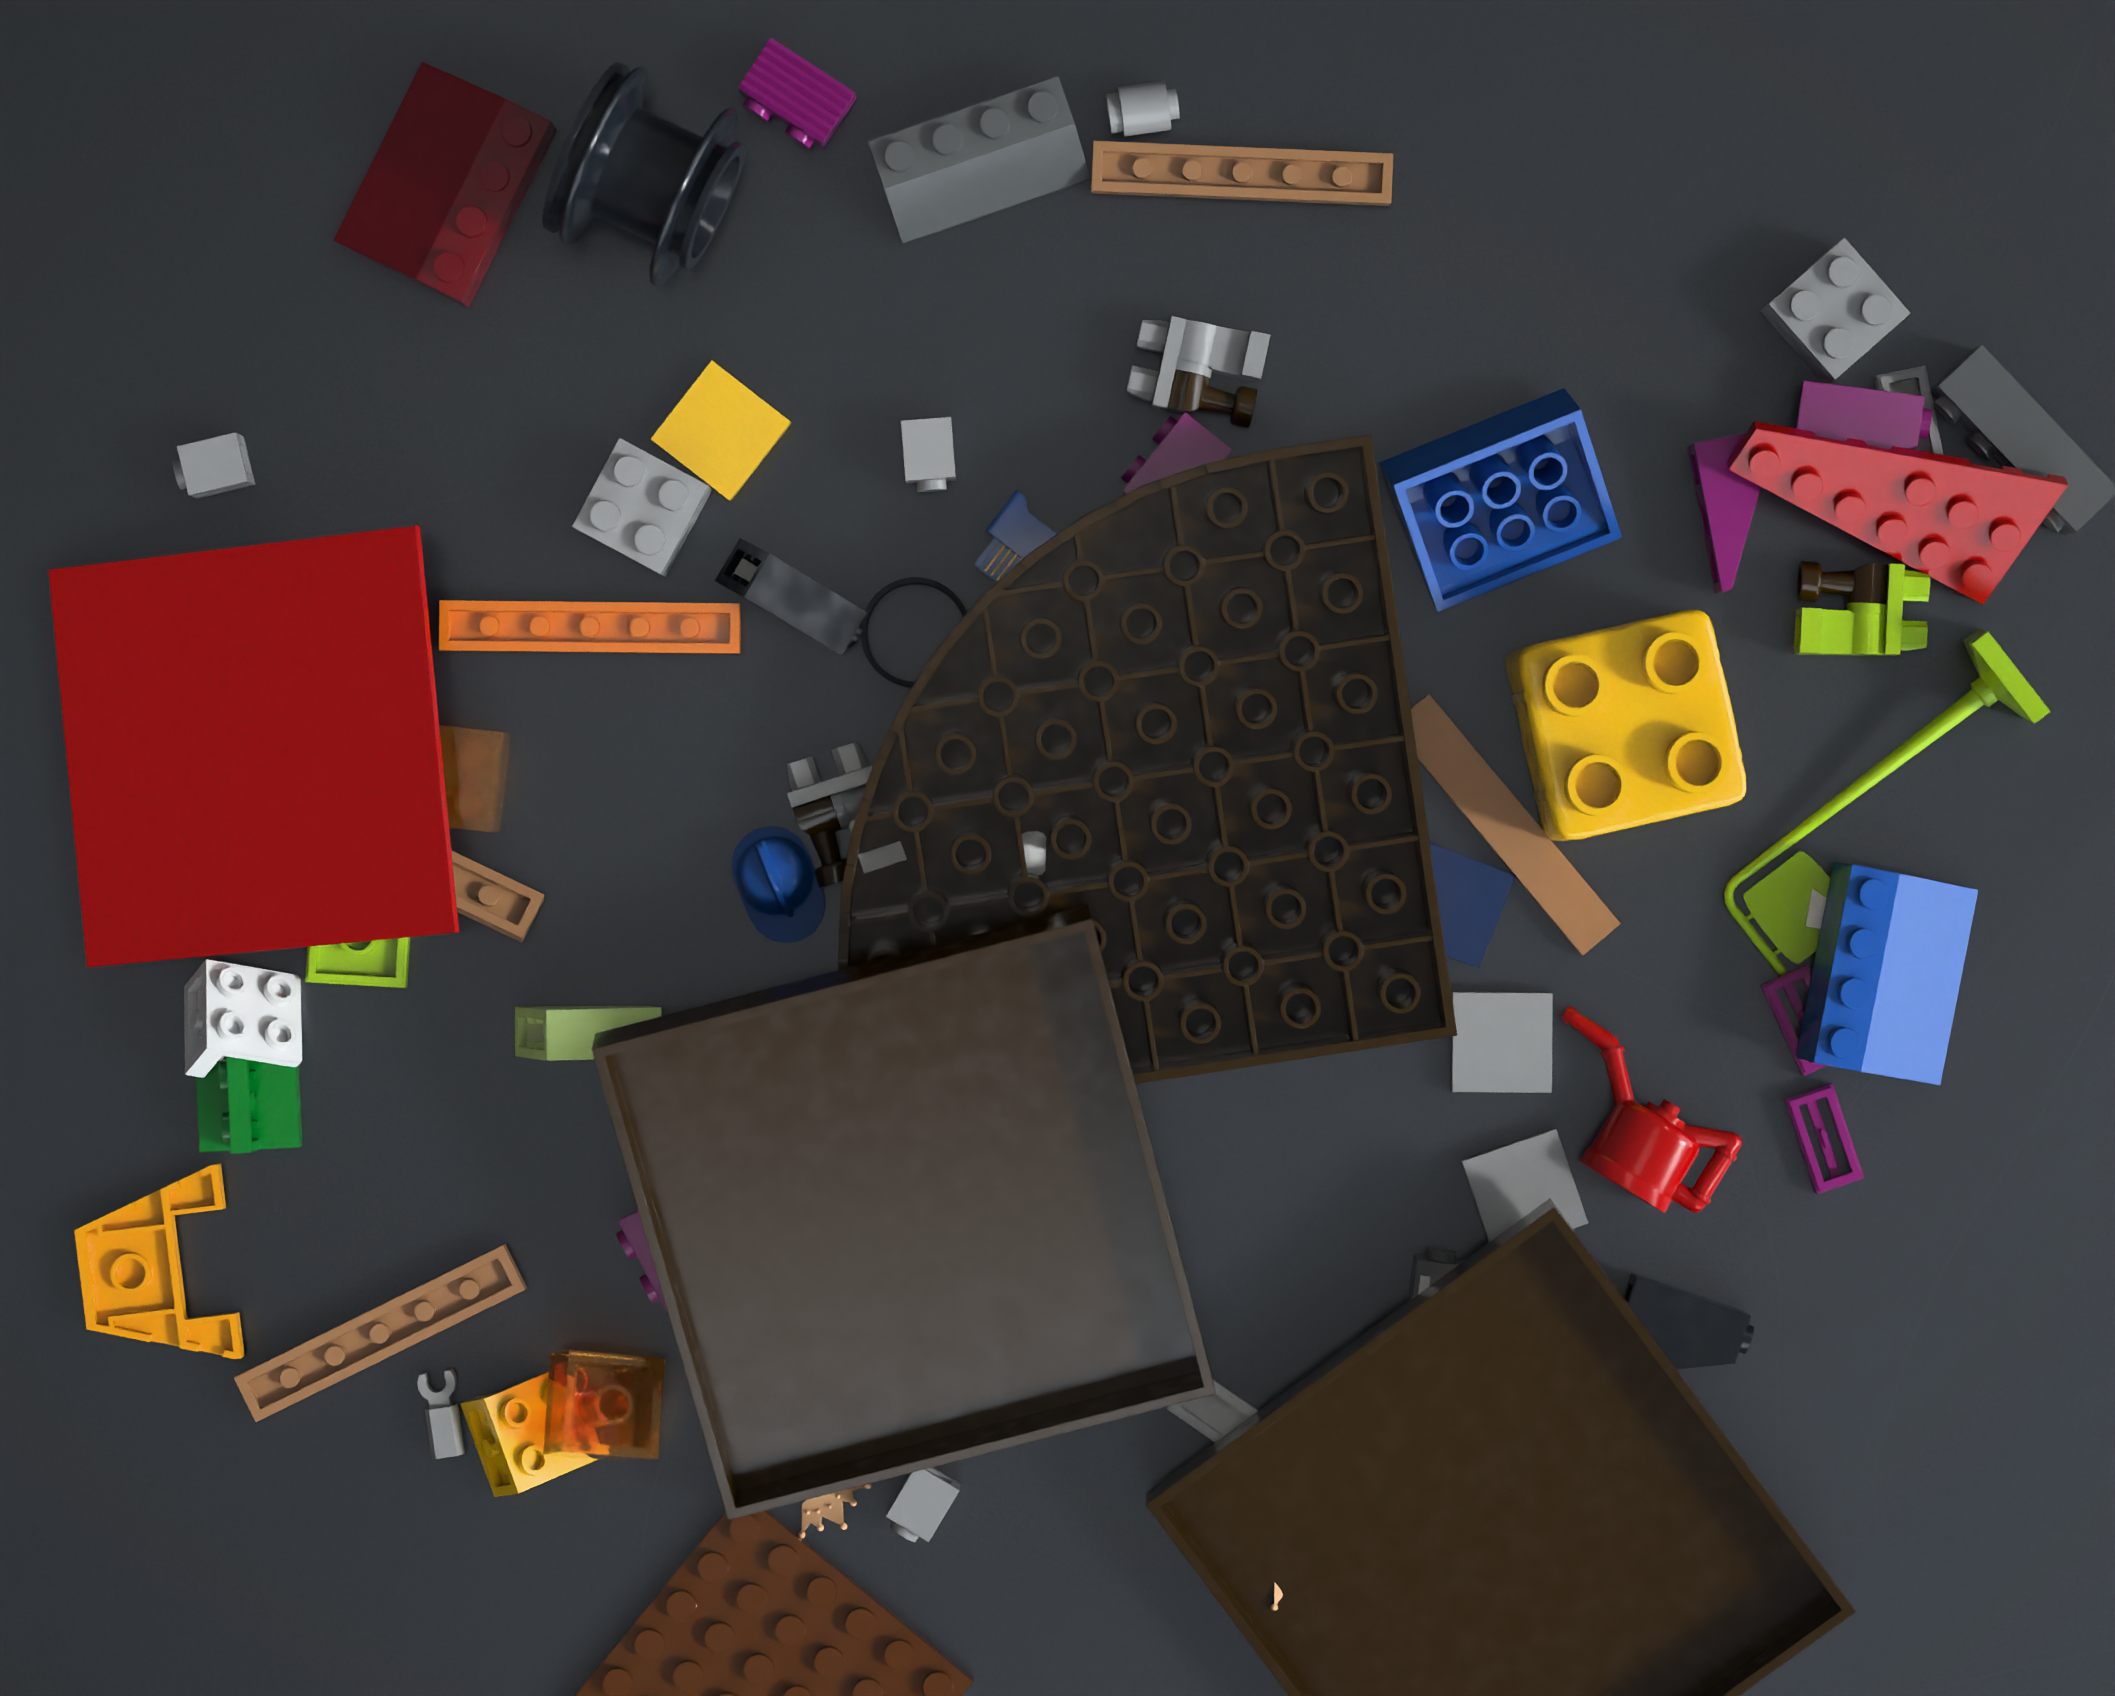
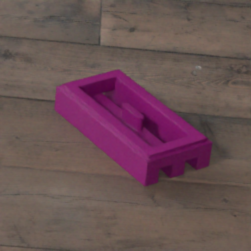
M1806 964L1760 985L1802 1076L1808 1075L1827 1065L1796 1058L1799 1040L1776 990L1783 988L1800 1027H1802L1805 1008L1793 982L1801 979L1808 994L1812 973Z
M1828 1083L1819 1088L1804 1091L1802 1094L1784 1098L1783 1101L1814 1193L1820 1194L1864 1179L1833 1084ZM1821 1098H1825L1849 1169L1848 1173L1842 1175L1816 1101ZM1806 1104L1830 1175V1179L1823 1180L1799 1106Z

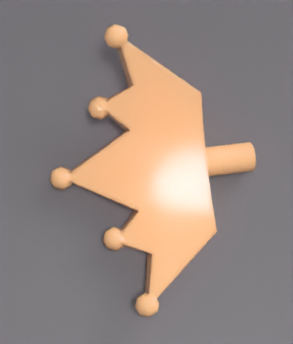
M871 1483L815 1497L803 1502L801 1532H799L798 1536L801 1539L805 1538V1531L810 1524L816 1526L818 1531H823L822 1517L839 1524L842 1530H846L848 1526L844 1522L843 1501L850 1502L851 1506H856L857 1500L854 1499L853 1491L863 1487L870 1489Z

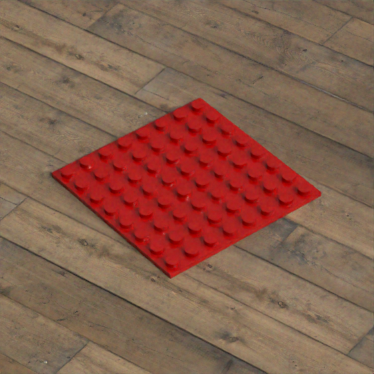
M420 526L48 570L87 967L459 932Z

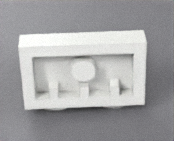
M206 959L184 986L185 1075L204 1078L224 1056L297 1067L302 1061L300 977L296 974Z

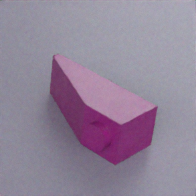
M1746 433L1697 442L1687 447L1715 594L1726 592L1733 588L1761 486L1734 473L1728 468V459Z

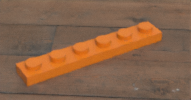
M439 600V651L741 654V604Z

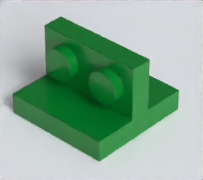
M224 1056L204 1078L196 1077L199 1152L231 1151V1154L252 1153L259 1149L302 1147L299 1065L297 1067H289Z

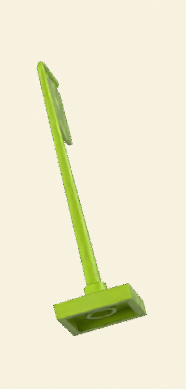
M1978 628L1963 639L1979 675V678L1971 683L1970 691L1744 867L1727 883L1724 890V903L1728 911L1778 975L1786 974L1785 966L1777 957L1781 952L1795 964H1800L1816 952L1821 929L1805 926L1811 892L1814 889L1827 898L1830 877L1809 855L1803 851H1798L1743 893L1745 903L1751 912L1747 916L1743 914L1734 901V892L1740 883L1983 705L1990 707L1999 700L2033 724L2051 712L1988 631ZM1753 917L1778 948L1774 952L1749 920Z

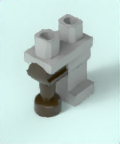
M1172 316L1169 322L1142 320L1136 348L1162 353L1158 371L1132 365L1126 393L1138 399L1151 402L1150 409L1183 415L1185 412L1191 414L1197 410L1231 414L1230 422L1233 425L1249 428L1255 407L1257 389L1239 386L1236 393L1232 394L1209 386L1211 373L1258 383L1262 377L1271 334L1236 330Z
M857 742L831 750L840 776L823 782L820 780L813 756L787 764L789 783L792 792L787 793L796 822L800 829L810 836L822 866L814 870L819 888L843 881L847 858L841 859L835 832L850 828L852 834L854 822L873 766H868L866 757ZM901 841L858 854L864 874L907 860Z

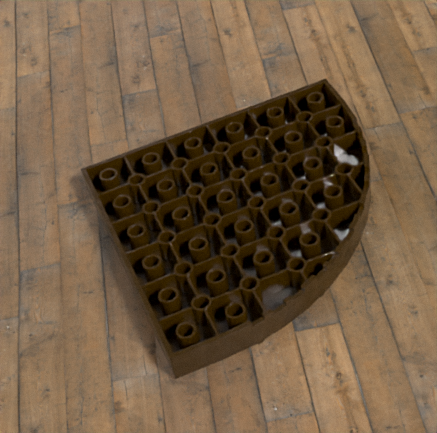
M1371 435L1277 448L1201 464L1140 486L1080 517L1034 549L976 601L935 650L901 703L873 763L852 829L841 890L838 970L1089 905L1135 1084L1457 1036ZM1038 831L1046 836L1045 871L1042 875L1027 873L1022 834L1025 832ZM901 841L907 860L864 874L858 854Z

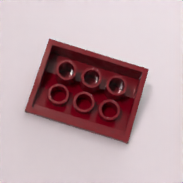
M422 62L333 241L469 308L557 131L556 127L550 120L504 97Z

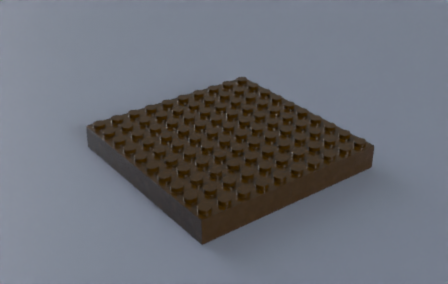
M1089 905L595 1033L592 1046L593 1056L728 1520L1216 1394Z
M1551 1198L1168 1476L1146 1494L1147 1508L1288 1696H1740L1856 1613L1848 1597ZM1274 1582L1283 1593L1282 1598L1277 1603L1278 1609L1276 1611L1271 1610V1605L1274 1604Z

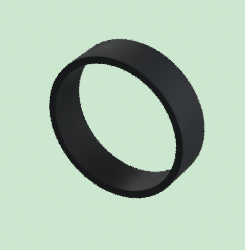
M922 577L903 578L883 587L865 609L867 614L861 622V627L863 628L861 633L862 647L870 664L890 682L912 688L915 682L901 680L888 674L877 664L871 654L867 639V627L871 613L877 603L896 588L911 584H922L934 587L947 594L959 608L962 617L967 613L963 603L953 591L937 581Z

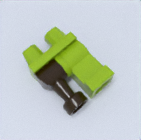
M1800 561L1797 578L1798 601H1817L1821 592L1846 595L1847 610L1797 609L1795 612L1793 655L1897 656L1900 655L1901 651H1911L1927 647V621L1902 620L1903 601L1928 602L1930 575L1905 570V564L1880 563L1865 564L1851 571L1822 572L1820 563Z

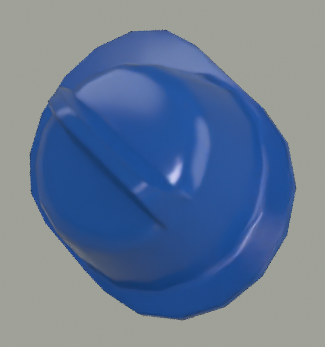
M776 826L757 828L744 836L734 850L731 867L735 885L749 919L758 932L772 941L781 943L802 941L815 932L823 920L826 907L823 887L819 888L814 874L815 867L807 848L801 839L791 831Z

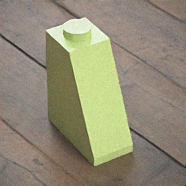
M515 1007V1056L545 1061L594 1059L592 1046L595 1033L661 1017V1007Z

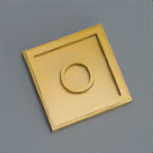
M711 360L651 437V440L731 502L791 425V422Z

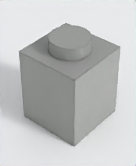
M951 417L901 421L906 484H916L917 492L947 490L946 481H956Z
M234 432L177 446L179 459L173 460L174 474L181 490L187 488L189 496L199 499L255 485L244 436Z
M934 1467L909 1473L887 1509L886 1517L893 1521L890 1528L912 1542H916L918 1537L929 1542L959 1493L961 1483Z

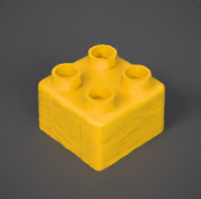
M1690 609L1536 643L1512 651L1505 658V668L1512 691V701L1516 707L1522 744L1534 788L1533 794L1537 804L1542 830L1552 841L1584 839L1721 808L1736 803L1744 797L1746 793V774L1742 762L1741 748L1738 743L1736 724L1725 676L1719 659L1720 655L1714 629L1709 616L1705 612Z

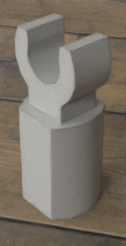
M453 1368L444 1371L446 1386L442 1390H435L430 1386L427 1372L421 1373L417 1381L420 1394L429 1403V1407L425 1408L424 1411L432 1459L454 1457L465 1453L458 1403H452L451 1396L457 1386V1375Z

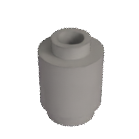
M1165 80L1117 87V92L1105 94L1111 134L1123 132L1124 137L1168 131L1171 130V120L1180 119L1176 88L1167 90Z

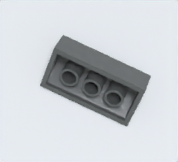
M1059 76L868 141L870 152L902 244L1091 180L1075 122Z

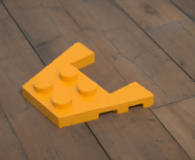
M221 1163L212 1164L74 1230L86 1330L146 1342L153 1341L178 1346L181 1349L223 1355L222 1357L240 1359L245 1356L239 1312L187 1317L175 1215L226 1208Z

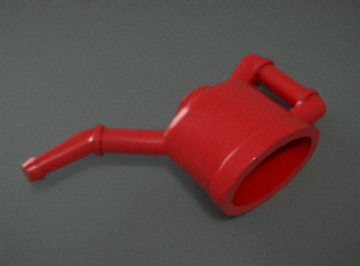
M1568 1006L1561 1019L1567 1026L1571 1025L1602 1050L1600 1056L1604 1058L1615 1102L1613 1110L1591 1146L1586 1148L1579 1162L1663 1213H1666L1672 1201L1693 1213L1702 1211L1706 1204H1710L1712 1201L1710 1197L1732 1161L1735 1162L1738 1158L1736 1154L1742 1146L1741 1137L1732 1131L1687 1125L1677 1118L1681 1109L1663 1099L1660 1106L1648 1101L1644 1107L1635 1102L1623 1055L1625 1051L1624 1046L1621 1047L1618 1038L1611 1032L1577 1012L1578 1009ZM1700 1147L1714 1149L1715 1152L1693 1188L1683 1184V1179L1699 1155Z

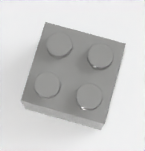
M1845 237L1831 247L1760 310L1817 377L1827 384L1836 380L1911 314Z
M619 438L572 527L666 577L712 489L707 484Z

